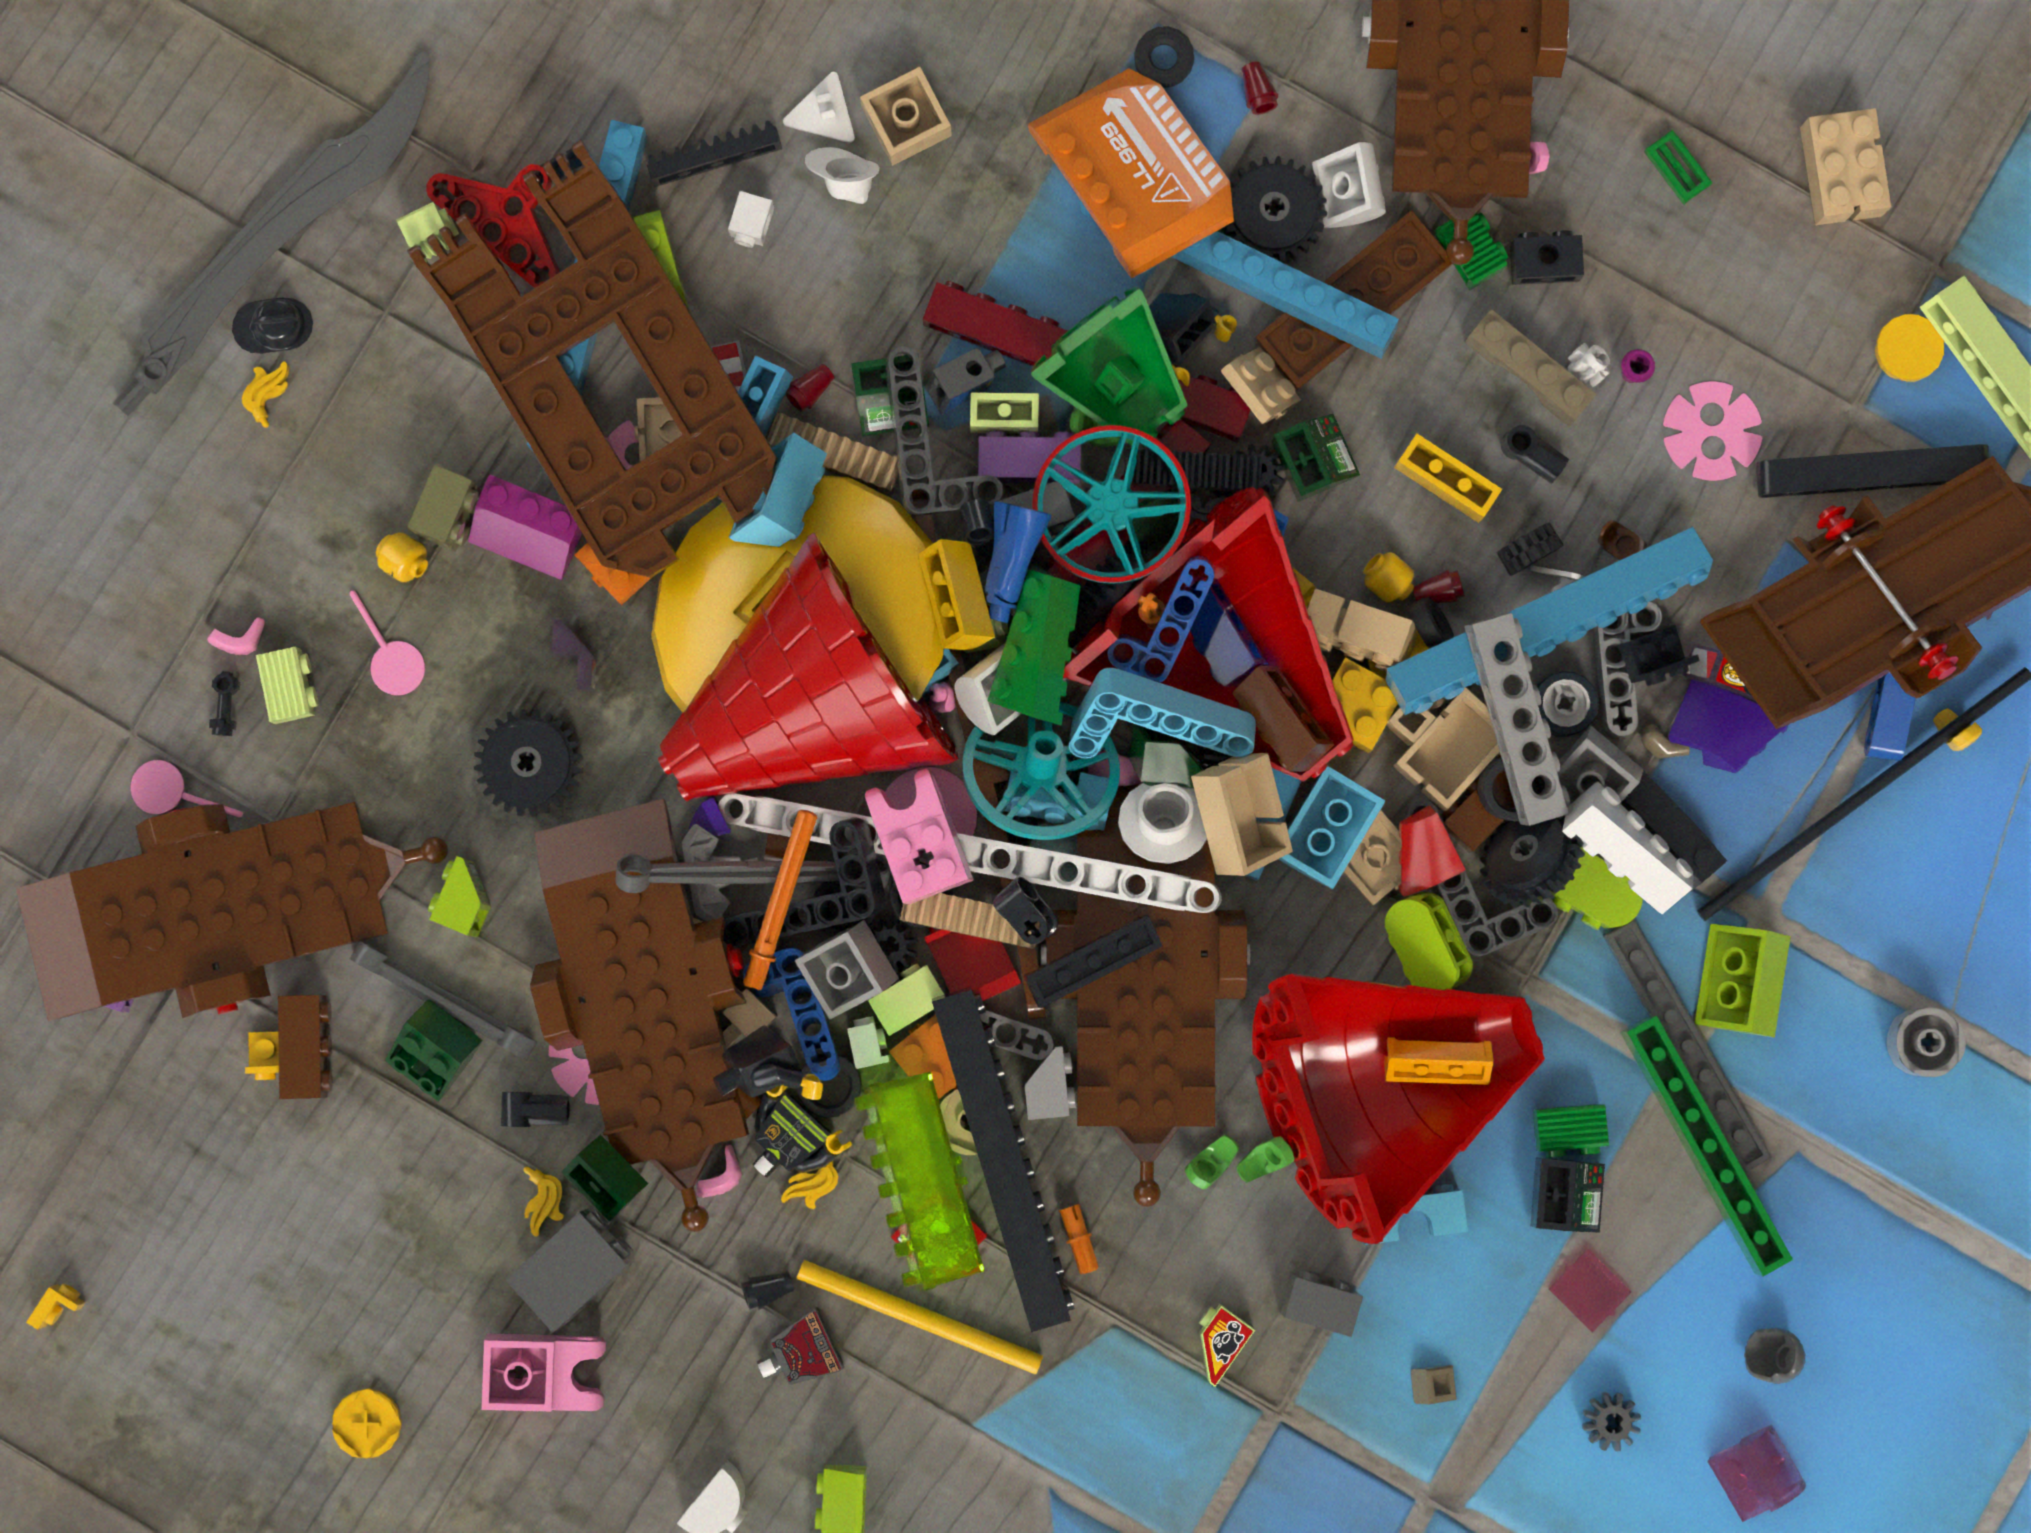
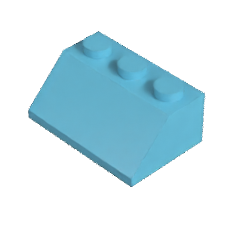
M794 432L775 445L772 449L778 457L769 491L767 495L764 491L762 492L759 500L753 507L755 509L753 515L738 524L734 522L729 538L737 542L780 547L790 539L795 540L804 528V522L802 521L804 513L814 501L813 489L825 472L823 463L827 453Z
M1327 766L1316 777L1287 825L1293 852L1278 860L1299 873L1333 889L1384 805L1385 800Z

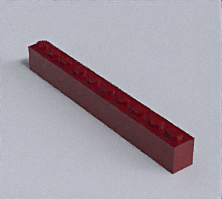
M946 281L945 285L936 282L922 319L923 326L989 351L998 350L1001 355L1032 367L1041 356L1045 355L1048 359L1052 355L1051 346L1068 331L1058 327L1059 322L1054 319L1041 316L1038 320L1028 316V311L1024 308L1009 304L1008 308L995 304V298L984 293H977L976 296L964 292L965 288L951 281ZM1199 375L1198 378L1190 376L1188 386L1184 385L1181 380H1178L1188 405L1184 408L1186 413L1180 419L1188 425L1238 443L1251 409L1233 387L1227 390L1216 386L1218 383L1216 380L1204 375Z

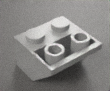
M1063 1046L1054 1047L1025 1083L1028 1120L1070 1116L1069 1108H1076L1074 1087H1067L1065 1074L1072 1073L1070 1052L1063 1053Z

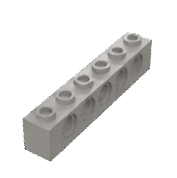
M1505 613L1464 625L1520 824L1530 826L1568 814L1566 805L1570 804L1569 795L1565 786L1560 785L1557 772L1560 771V763L1556 753L1550 750L1548 738L1551 737V732L1546 719L1541 718L1538 705H1541V696L1537 686L1531 683L1529 672L1532 671V664L1528 653L1522 651L1519 639L1522 638L1523 634L1518 619H1513L1512 613ZM1499 642H1502L1507 648V655L1502 661H1499L1494 655V648ZM1509 675L1514 677L1517 684L1516 690L1510 695L1506 693L1503 687L1504 680ZM1518 709L1523 710L1526 715L1525 724L1520 728L1515 726L1513 722V714ZM1528 742L1532 743L1535 747V755L1530 761L1525 760L1522 754V749ZM1538 775L1545 782V787L1540 794L1534 793L1532 789V781Z

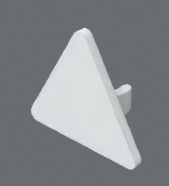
M831 72L783 119L784 125L790 128L847 143H852L855 140L841 84L836 72Z
M1532 565L1530 567V571L1560 578L1559 584L1555 585L1551 592L1585 577L1572 572Z

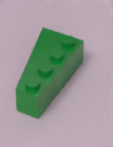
M1028 570L987 700L988 702L1062 726L1063 713L1059 712L1060 697L1066 696L1067 682L1063 681L1065 662H1069L1071 659L1072 648L1069 647L1068 638L1069 632L1075 629L1080 585L1034 570Z

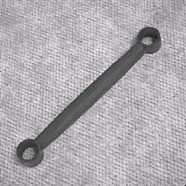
M875 853L884 888L889 882L890 866L885 855ZM627 854L617 861L615 883L621 890L628 893L642 892L649 887L650 883H775L782 861L651 864L642 855ZM803 861L796 883L839 881L835 862ZM858 861L853 862L854 872L861 876L863 872L861 864ZM634 871L641 873L642 875L633 876L628 875L625 872Z

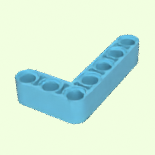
M1105 668L1097 674L1072 719L1069 750L1073 755L1084 759L1092 758L1099 753L1119 718L1230 756L1245 757L1250 755L1254 749L1256 721L1248 712L1120 669Z

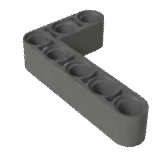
M909 346L896 347L886 360V371L901 497L904 508L913 515L960 511V507L965 502L981 499L978 495V486L982 482H988L994 487L995 495L992 500L987 501L990 506H993L994 501H1000L1003 495L1002 483L994 476L983 475L933 481L919 357L916 351ZM898 354L907 355L911 360L910 370L905 372L897 370L893 363L894 357ZM909 388L914 392L916 398L913 405L905 406L899 402L897 395L900 389ZM913 422L919 427L920 432L917 439L908 440L903 436L901 430L904 423ZM917 456L923 461L924 466L920 474H912L907 470L906 460L908 457ZM948 486H955L961 492V500L956 505L949 504L944 499V490ZM921 490L927 495L928 500L924 508H916L911 504L910 494L912 491Z
M1427 800L1414 802L1406 809L1404 819L1413 815L1415 808L1430 806L1438 813L1442 821L1436 806ZM1466 871L1457 875L1458 882L1453 888H1447L1443 883L1434 886L1438 896L1444 900L1470 956L1487 955L1550 927L1557 919V907L1548 898L1542 902V905L1548 911V917L1543 923H1538L1532 917V909L1538 904L1537 902H1532L1528 908L1521 904L1517 908L1514 907L1487 919ZM1460 900L1467 901L1472 908V913L1466 920L1459 918L1455 912V906ZM1506 917L1513 919L1517 925V931L1512 937L1505 936L1500 928L1501 922ZM1475 931L1482 933L1486 939V945L1480 951L1474 950L1469 943L1470 936Z

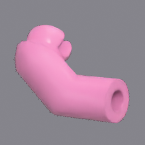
M946 682L933 684L929 690L934 692L930 696L931 699L929 701V707L932 712L944 713L953 711L955 708L953 687Z

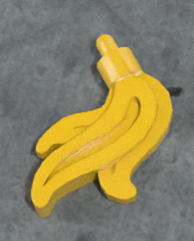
M285 361L281 363L278 369L268 375L263 368L255 367L253 369L255 378L246 387L242 395L243 406L252 413L256 422H261L264 428L269 427L267 421L269 415L264 408L265 402L268 399L280 396L288 388V383L285 380L289 375L290 367Z
M833 1160L815 1174L799 1173L791 1177L788 1181L789 1183L794 1181L798 1183L785 1190L781 1197L782 1203H785L790 1198L805 1196L806 1206L810 1209H815L816 1200L831 1192L838 1184L839 1176L833 1167Z
M526 1166L524 1167V1172L530 1176L529 1180L537 1185L538 1194L528 1202L524 1215L525 1218H528L530 1212H534L530 1220V1229L532 1234L537 1237L540 1233V1226L547 1216L555 1221L562 1220L564 1214L559 1212L562 1184L557 1177L545 1175L537 1168L534 1171Z

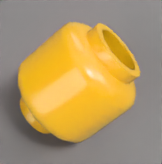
M397 532L385 536L376 549L379 568L400 582H409L415 577L419 578L427 569L428 561L426 560L427 550L425 546L406 533Z
M1392 552L1376 554L1363 570L1365 575L1364 585L1386 603L1393 602L1396 599L1404 600L1414 588V585L1411 583L1414 577V570Z

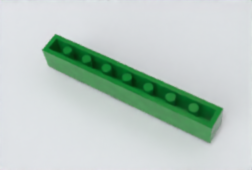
M1648 1016L1621 1031L1620 1033L1754 1274L1764 1277L1793 1260L1792 1256L1657 1016Z

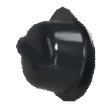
M282 297L259 300L244 305L237 312L233 319L232 333L237 344L250 353L264 354L287 351L300 347L308 340L312 333L313 320L307 307L294 298Z

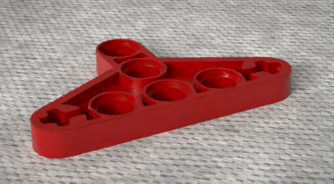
M537 164L525 166L507 188L443 173L435 174L429 178L426 184L428 197L441 209L445 208L448 215L455 221L461 216L460 208L462 204L471 201L476 205V215L471 221L494 254L532 287L536 288L544 283V281L538 282L540 275L533 269L529 268L527 273L524 272L525 269L533 264L535 255L540 260L535 261L534 264L543 270L549 268L548 276L550 278L560 273L534 212L539 202L523 179V176L530 171H540L544 177L542 187L545 191L549 190L552 186V179L547 175L542 166ZM439 182L443 184L448 182L447 190L459 196L461 190L464 195L452 201L445 195L437 196L440 190L436 186ZM512 197H519L523 203V209L518 215L511 216L506 210V203ZM491 223L499 224L502 230L500 239L495 242L488 241L485 236V230ZM521 244L527 250V257L522 263L517 264L512 261L510 252L515 245Z

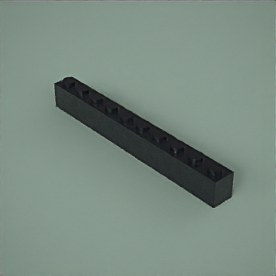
M971 987L932 998V1004L1031 1333L1071 1321L1068 1311L1075 1308L1069 1289L1064 1291L1061 1289L1058 1278L1065 1275L1059 1256L1052 1258L1049 1245L1055 1243L1049 1223L1042 1225L1039 1212L1045 1211L1040 1191L1032 1192L1029 1179L1035 1178L1030 1158L1022 1159L1019 1146L1025 1145L1020 1125L1013 1126L1009 1113L1016 1112L1010 1092L1004 1094L1002 1092L999 1080L1006 1078L1000 1059L993 1061L989 1049L996 1046L990 1026L983 1028L980 1014L986 1013L980 993L973 995Z

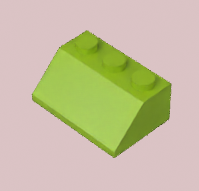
M1710 923L1695 1025L1775 1038L1791 936L1769 930Z
M826 1464L824 1473L817 1474V1494H823L822 1508H816L815 1529H821V1533H864L867 1466Z

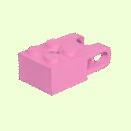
M928 768L922 769L915 774L914 782L917 797L913 805L905 810L895 809L882 789L875 787L867 790L865 793L869 811L904 904H912L973 881L934 773ZM924 851L929 854L932 853L934 857L929 861L930 867L928 868L920 864V858H922Z
M487 1333L484 1339L482 1410L552 1412V1410L597 1411L604 1406L603 1393L598 1388L580 1385L574 1379L573 1367L580 1361L601 1357L606 1351V1341L602 1337ZM516 1366L524 1367L523 1369L527 1370V1373L524 1374L523 1379L515 1378L516 1373H511V1370L515 1369Z

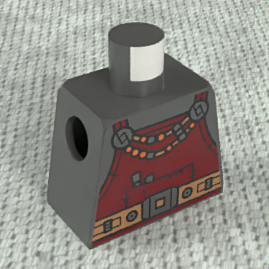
M818 1307L812 1309L773 1336L769 1342L774 1353L757 1361L760 1372L765 1380L783 1372L789 1385L833 1374L843 1370L845 1367Z

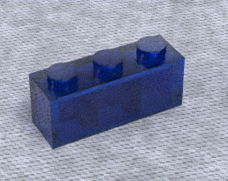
M1214 578L1190 629L1194 637L1192 642L1196 650L1207 658L1211 665L1210 673L1216 682L1224 687L1238 686L1258 666H1266L1268 662L1218 580ZM1196 582L1189 588L1195 590L1198 582ZM1185 595L1178 597L1174 601L1175 607L1180 612H1189L1194 607L1193 600Z

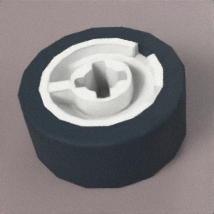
M1561 671L1549 675L1537 685L1541 696V705H1538L1541 718H1545L1548 722L1551 735L1559 737L1572 736L1582 732L1593 722L1598 710V697L1595 688L1587 678L1575 672ZM1561 698L1569 700L1570 708L1568 710L1558 709L1557 705L1560 704Z

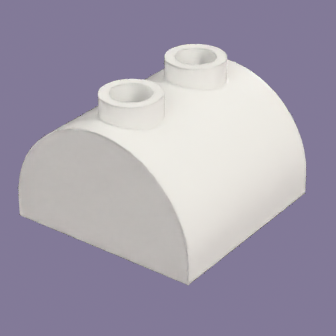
M1358 142L1312 162L1313 171L1316 176V186L1322 185L1323 187L1318 197L1327 199V203L1320 207L1321 210L1327 211V217L1323 218L1324 228L1360 224L1376 219L1386 213L1385 199L1382 194L1379 168L1373 144Z
M1005 643L962 675L955 683L956 698L966 716L978 728L991 735L998 733L1022 714L987 701Z
M727 1460L685 1511L677 1524L689 1533H720L725 1529L733 1533L748 1513L742 1508L745 1498V1484L738 1469Z

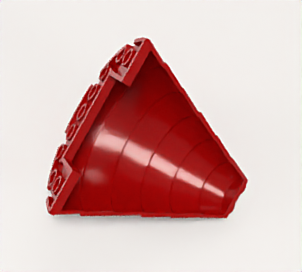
M1250 487L1216 504L1206 517L1208 521L1206 523L1197 518L1188 525L1185 536L1172 557L1160 568L1142 577L1078 642L1076 646L1077 654L1071 652L1070 661L1065 662L1063 678L1090 687L1101 670L1116 668L1108 659L1109 646L1121 634L1132 635L1149 643L1154 630L1150 629L1139 616V597H1147L1149 593H1153L1166 607L1187 561L1194 556L1207 557L1211 560L1215 569L1213 582L1169 675L1160 683L1239 709V702L1232 694L1233 691L1258 666H1277L1335 745L1309 771L1290 772L1278 762L1277 753L1270 744L1261 739L1256 726L1255 743L1252 753H1268L1273 769L1298 780L1305 781L1310 776L1312 778L1318 777L1327 768V762L1336 755L1338 757L1345 755L1354 745V739L1341 701L1336 695L1326 658L1322 655L1312 618L1308 614L1282 532L1279 531L1271 499L1263 488L1260 487L1256 490L1254 487ZM1170 540L1164 546H1162L1154 555H1152L1146 561V563L1150 562L1156 556H1158L1168 545ZM1199 565L1197 569H1190L1194 574L1189 588L1195 590L1201 577H1208L1204 573L1205 567L1203 565ZM1182 583L1181 585L1183 587H1188L1185 583ZM1185 595L1178 597L1174 601L1175 607L1180 612H1189L1194 607L1193 600ZM1165 627L1161 630L1160 637L1166 643H1174L1179 639V633L1173 627ZM1126 643L1118 644L1114 648L1116 656L1123 660L1131 658L1134 654L1132 647ZM1151 658L1145 663L1147 670L1152 674H1159L1165 669L1163 661L1159 658Z
M812 533L807 536V540L798 551L788 568L785 567L738 639L732 641L712 674L707 676L685 712L680 715L660 743L663 755L658 757V761L667 775L671 773L675 775L679 781L676 784L678 791L684 800L688 802L693 798L732 794L742 790L775 788L787 784L819 782L832 778L863 776L875 772L907 770L922 766L947 765L959 759V754L956 746L923 696L917 702L858 613L851 587L816 534Z
M1290 973L1275 979L1268 985L1270 992L1259 998L1253 1020L1252 1053L1261 1062L1263 1073L1256 1076V1082L1273 1137H1283L1291 1146L1295 1157L1294 1162L1298 1167L1295 1180L1317 1210L1337 1229L1347 1226L1353 1230V1239L1367 1244L1383 1242V1239L1402 1215L1410 1212L1458 1153L1466 1150L1485 1125L1494 1119L1513 1094L1545 1060L1543 1044L1537 1036L1532 1021V1011L1525 998L1519 996L1490 993L1479 994L1453 989L1439 990L1413 985L1396 986L1369 981L1361 982L1333 977L1317 978ZM1387 1039L1484 1043V1041H1491L1493 1066L1489 1085L1386 1081L1384 1057L1388 1056Z

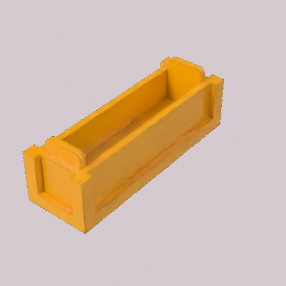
M1387 1039L1388 1056L1384 1057L1386 1081L1489 1085L1493 1066L1491 1041H1484V1043Z

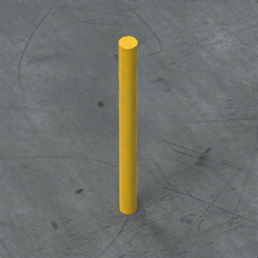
M803 1260L796 1278L798 1280L1035 1375L1038 1372L1043 1359V1355L807 1260Z

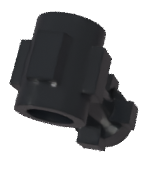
M222 671L221 674L212 679V688L218 692L216 719L209 720V728H212V735L232 736L233 730H236L237 721L230 720L232 695L240 690L241 682H238L231 672Z

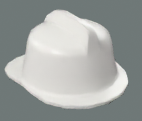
M831 147L810 151L806 155L804 162L809 170L824 178L828 192L832 197L859 204L867 201L872 178L879 173L880 169L874 162L865 160L846 150Z

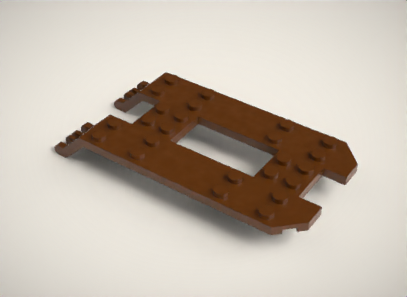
M580 139L571 148L585 166L584 168L574 173L570 167V162L564 153L560 152L555 155V159L567 176L565 180H562L550 160L543 163V168L555 183V186L551 189L544 190L535 172L530 171L523 176L530 191L559 229L578 260L573 265L524 296H521L505 267L479 234L466 213L456 219L458 227L469 240L463 245L459 246L455 241L452 231L449 227L444 226L439 229V232L452 252L447 253L434 233L427 237V241L439 256V260L430 264L426 259L425 252L417 244L407 251L418 270L446 304L600 564L604 567L652 578L680 560L663 530L717 496H720L735 523L738 524L753 515L755 511L753 507L759 500L762 492L764 491L767 495L774 478L778 457L623 200ZM613 322L617 325L682 433V436L628 470L624 468L559 359V356Z

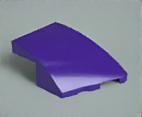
M1691 679L1670 730L1669 742L1702 750L1703 765L1737 773L1748 764L1751 757L1760 754L1766 748L1767 743L1776 735L1787 731L1788 725L1776 729L1759 704L1721 688Z

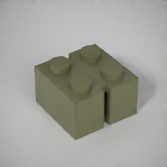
M433 465L407 528L420 538L456 552L458 546H463L467 541L470 533V527H467L471 515L475 512V507L482 490L471 479Z

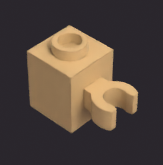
M1444 697L1433 702V705L1428 710L1418 714L1411 712L1404 715L1399 707L1387 721L1386 727L1410 747L1436 719L1429 710L1439 708L1446 698Z
M749 988L741 992L745 997L746 1004L727 1008L723 1012L732 1022L723 1032L727 1049L742 1033L747 1037L763 1025L769 1027L778 1018Z

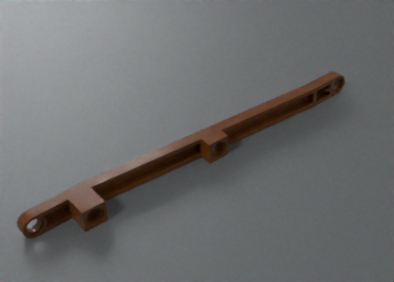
M921 490L912 491L913 506L920 509L924 508L928 500L927 495ZM932 514L915 515L916 523L934 544L936 536ZM949 649L959 663L948 676L953 687L954 699L966 743L976 725L966 716L955 694V683L957 679L965 674L960 650ZM975 749L976 751L991 755V753ZM973 758V771L976 783L985 799L996 809L999 803L994 785L1009 783L1007 770ZM984 817L989 838L1008 843L1006 831ZM1004 849L997 851L994 856L996 866L1004 869L1009 865L1010 855ZM999 877L1002 890L1014 879ZM1017 946L1029 1020L1046 1018L1045 1007L1039 1008L1023 977L1026 973L1038 968L1036 950Z

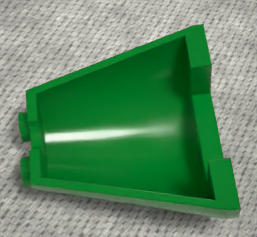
M1132 287L1124 292L1126 298L1120 301L1117 296H1114L1062 335L1051 346L1052 355L1048 359L1045 355L1041 356L1033 366L1031 375L1100 425L1130 427L1143 431L1155 438L1159 433L1156 428L1165 421L1170 425L1178 421L1186 413L1184 408L1188 405L1144 293L1139 287ZM1124 355L1145 376V379L1116 408L1094 383L1110 360ZM1126 439V443L1132 446L1133 440Z

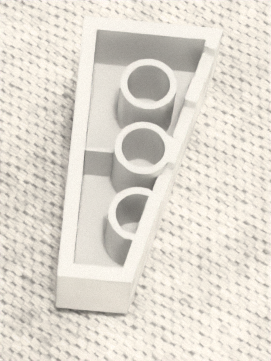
M1597 781L1567 807L1568 814L1565 816L1562 832L1570 838H1573L1575 835L1579 836L1584 843L1583 849L1592 857L1598 853L1603 856L1611 873L1620 878L1627 876L1630 888L1659 913L1663 914L1693 889V870L1682 858L1677 860L1669 852V846L1659 835L1655 834L1653 836L1644 827V821L1633 810L1628 812L1620 804L1621 800L1612 788L1608 786L1604 788Z

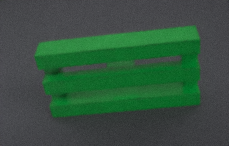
M1673 130L1645 149L1644 153L1683 205L1712 185V181ZM1668 141L1671 143L1700 182L1698 186H1696L1665 143ZM1657 149L1661 152V154L1664 156L1667 162L1671 165V167L1674 169V171L1677 173V175L1689 189L1688 193L1681 185V183L1678 181V179L1675 177V175L1672 173V171L1669 169V167L1666 165V163L1663 161V159L1660 157V155L1657 153Z

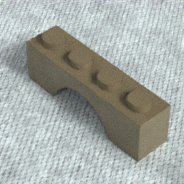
M1492 309L1465 341L1467 345L1489 363L1508 370L1523 381L1538 396L1542 405L1568 427L1574 423L1597 395Z

